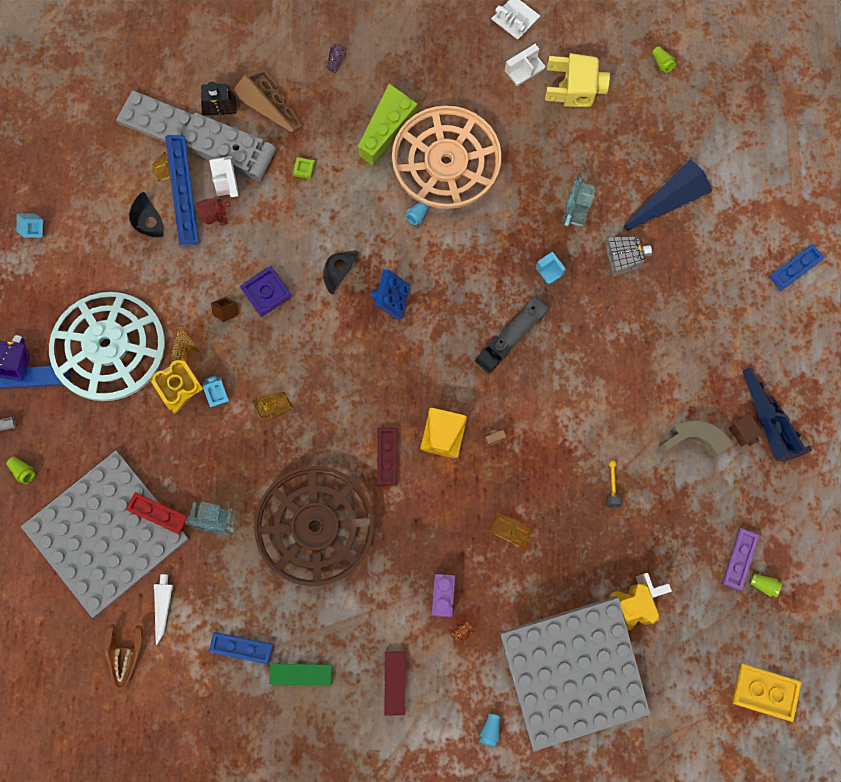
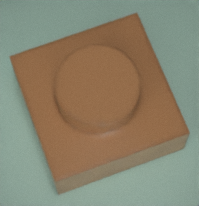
M498 429L488 432L484 439L486 446L490 447L505 441L506 435L504 430L498 432Z

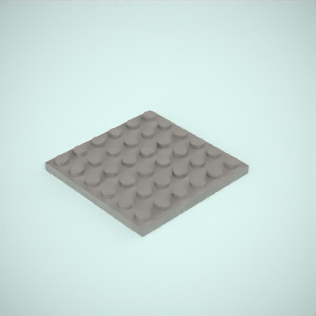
M116 450L21 526L92 618H96L189 540L183 531L178 535L125 510L134 492L158 503L159 501Z
M617 596L499 632L533 751L650 715L620 601Z

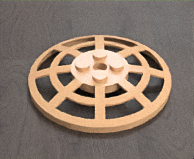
M456 106L432 107L415 114L400 128L392 149L393 170L402 188L417 201L436 208H459L477 201L493 186L501 166L500 143L491 126L476 113ZM439 115H456L464 117L468 121L463 129L452 125H441ZM432 117L434 127L424 131L417 138L408 132L418 122ZM474 124L480 126L492 142V146L482 149L478 140L470 133ZM443 132H454L460 135L455 141L444 139ZM436 133L437 141L429 147L422 143L425 138ZM404 138L412 144L408 158L409 164L398 165V150ZM466 138L474 145L476 151L467 153L462 145ZM417 148L425 153V162L414 163V155ZM495 153L494 172L491 179L481 176L484 168V156ZM444 157H449L451 162L445 164L441 160ZM478 158L477 172L474 173L468 170V161ZM427 170L432 177L427 183H424L416 171ZM410 171L415 181L422 187V190L418 194L412 192L405 184L400 172ZM462 175L471 179L465 186L457 189L455 180L459 179ZM437 181L448 182L450 190H439L433 188ZM476 182L486 186L475 197L461 202L459 194L470 189ZM429 192L443 196L451 195L454 203H436L424 198Z

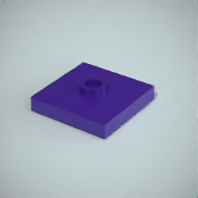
M272 266L240 286L261 317L292 298V294Z

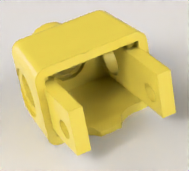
M572 53L569 54V58L549 56L547 70L565 72V79L559 83V88L547 87L545 101L563 102V107H591L596 94L607 95L610 73L598 72L599 60L597 57Z

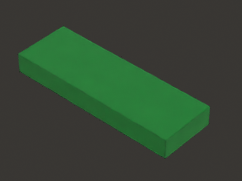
M270 663L269 684L331 686L332 665Z

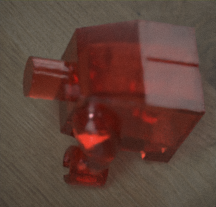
M213 197L196 203L200 220L210 225L217 221L221 226L228 224V219L224 217L226 215L225 209L230 207L228 200L223 202L221 198Z

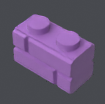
M434 575L431 616L452 617L455 576Z

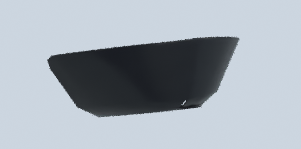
M142 192L136 197L130 208V223L141 234L155 238L163 237L162 220L146 193ZM149 217H154L157 222L152 228L145 225V220Z
M359 251L339 252L327 259L323 269V279L330 294H334L336 286L347 275L356 255L360 253ZM337 260L345 261L346 267L344 270L338 271L335 269L334 264Z

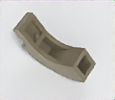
M687 421L673 427L670 430L672 434L662 440L663 444L659 448L665 453L682 441L692 440L704 446L710 456L714 458L732 446L733 443L722 430L710 423Z

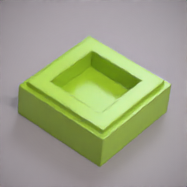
M297 157L293 176L311 179L315 160Z

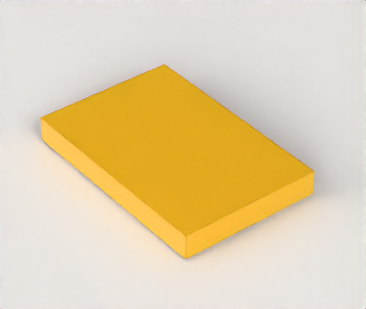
M740 663L731 704L793 722L802 682Z

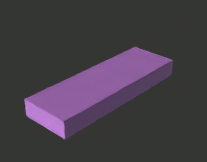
M742 528L738 529L721 583L722 585L738 591L743 590L759 539L758 534Z

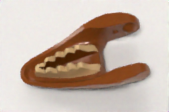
M111 624L106 630L104 650L113 685L118 690L126 687L134 670L142 644L141 626H136L134 629V646L131 647L119 646L115 643V633L117 631L115 624Z

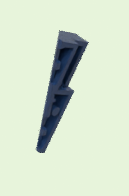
M690 159L625 223L624 228L629 231L639 224H644L650 219L657 218L681 207L687 202L709 194L712 188L705 172Z
M747 368L743 371L775 461L785 462L811 452L810 446L805 447L799 438L802 435L799 431L795 432L789 422L790 419L774 397H768L763 390L765 385L763 382H758L753 373L754 370Z

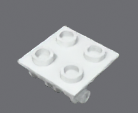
M509 0L504 6L501 7L499 5L495 11L497 13L491 19L518 40L540 18V15L521 0Z

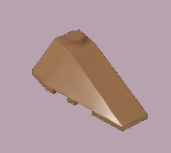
M264 69L244 75L233 89L240 100L290 132H294L302 127L294 111L284 103L286 101L284 95H280L276 90L278 88L276 82Z

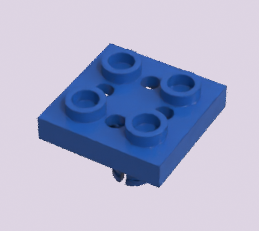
M383 270L379 288L371 291V298L375 301V306L395 319H402L410 284L391 270Z

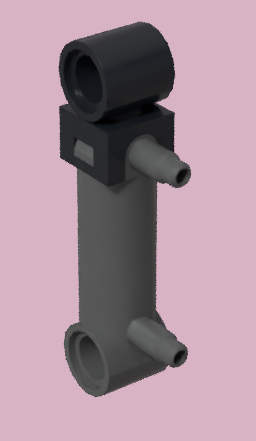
M534 296L525 306L524 310L477 356L475 362L490 374L527 332L547 314L550 307L537 296Z

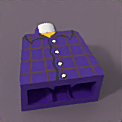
M15 335L11 342L0 341V377L17 380L24 379L30 354L24 345L25 339L23 337Z

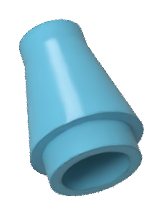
M418 202L407 210L405 217L408 222L417 225L422 222L430 206Z
M488 714L486 723L479 735L480 743L496 747V743L499 742L500 716Z

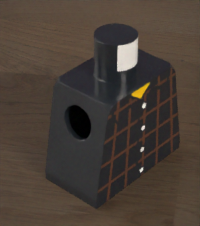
M209 82L208 84L201 85L202 115L236 114V97L227 84Z

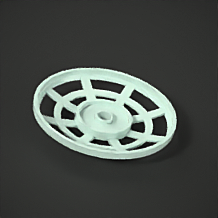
M117 292L93 294L71 305L56 322L49 342L51 366L59 380L73 393L96 401L118 400L138 392L150 382V378L159 370L165 352V335L156 314L143 301L131 295ZM101 297H116L113 306H99L89 310L85 304L88 301ZM124 299H128L142 307L149 315L138 320L131 312L121 308ZM79 307L82 314L72 323L68 332L58 331L65 318ZM101 311H110L107 320L96 322L92 315ZM118 313H121L133 322L122 327L115 321ZM86 319L90 326L84 334L74 333L78 324ZM154 322L158 334L157 350L146 348V335L143 326ZM138 329L140 344L129 343L128 333ZM55 338L65 339V353L68 361L58 367L54 355ZM104 339L110 340V344L107 347H101V342ZM71 340L81 341L82 351L73 357L71 353ZM127 352L137 353L133 361L125 367L121 360ZM143 355L155 358L148 372L135 383L129 373L139 364ZM87 357L94 363L92 373L83 370L77 363ZM114 364L118 370L117 373L110 375H100L102 366ZM73 368L81 376L90 379L88 391L73 385L63 374ZM123 378L128 386L123 390L113 393H96L98 381L106 382Z

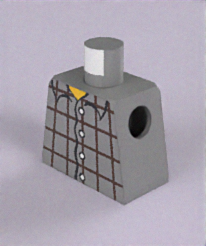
M609 237L605 243L613 277L640 268L644 262V257L652 255L651 246H640L638 237Z

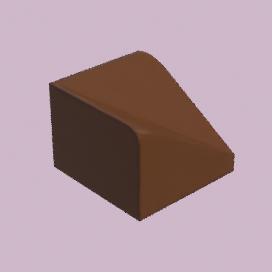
M223 297L211 303L212 315L223 322L239 314L238 303L228 297Z

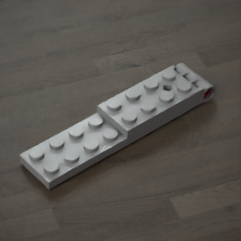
M133 90L116 119L120 125L165 143L166 135H185L187 152L209 161L211 159L231 156L234 171L257 181H261L276 151L275 146L264 142L260 138L198 113L190 114Z

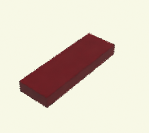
M378 428L377 486H397V428Z
M385 652L384 715H405V652Z

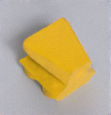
M183 358L173 361L168 368L156 372L150 378L151 383L163 402L174 414L193 395L203 390L202 385Z
M429 408L420 449L437 455L458 458L467 416Z
M645 583L630 586L628 594L620 591L610 593L609 598L615 596L619 598L627 631L631 630L638 621L644 625L654 624V622L659 621V614L649 588Z

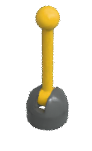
M611 460L609 467H611L612 493L607 496L606 506L616 508L622 506V498L620 494L616 493V462Z

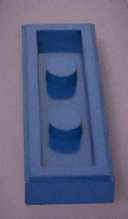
M812 244L770 275L769 278L782 291L821 262L824 256Z
M213 632L209 652L269 665L273 644Z

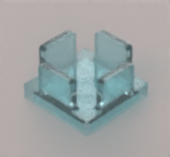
M575 177L561 222L562 225L568 226L569 223L584 226L586 222V215L591 207L596 187L582 183L583 178Z
M193 502L190 516H187L185 524L194 529L232 536L235 511L228 508L227 512L222 510L219 505Z

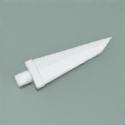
M160 574V584H154L156 645L165 632L173 585H168V575Z

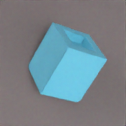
M17 214L16 231L23 238H42L43 219L37 214Z
M553 252L539 260L536 265V270L548 285L562 277L566 270Z

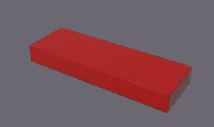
M134 492L125 509L178 535L181 534L189 518Z

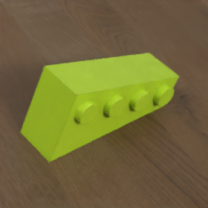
M389 84L358 145L359 156L371 165H374L395 141L400 128L407 120L417 114L418 104Z

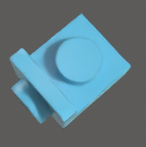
M215 375L205 379L206 382H203V389L210 407L229 401L221 377L217 378Z

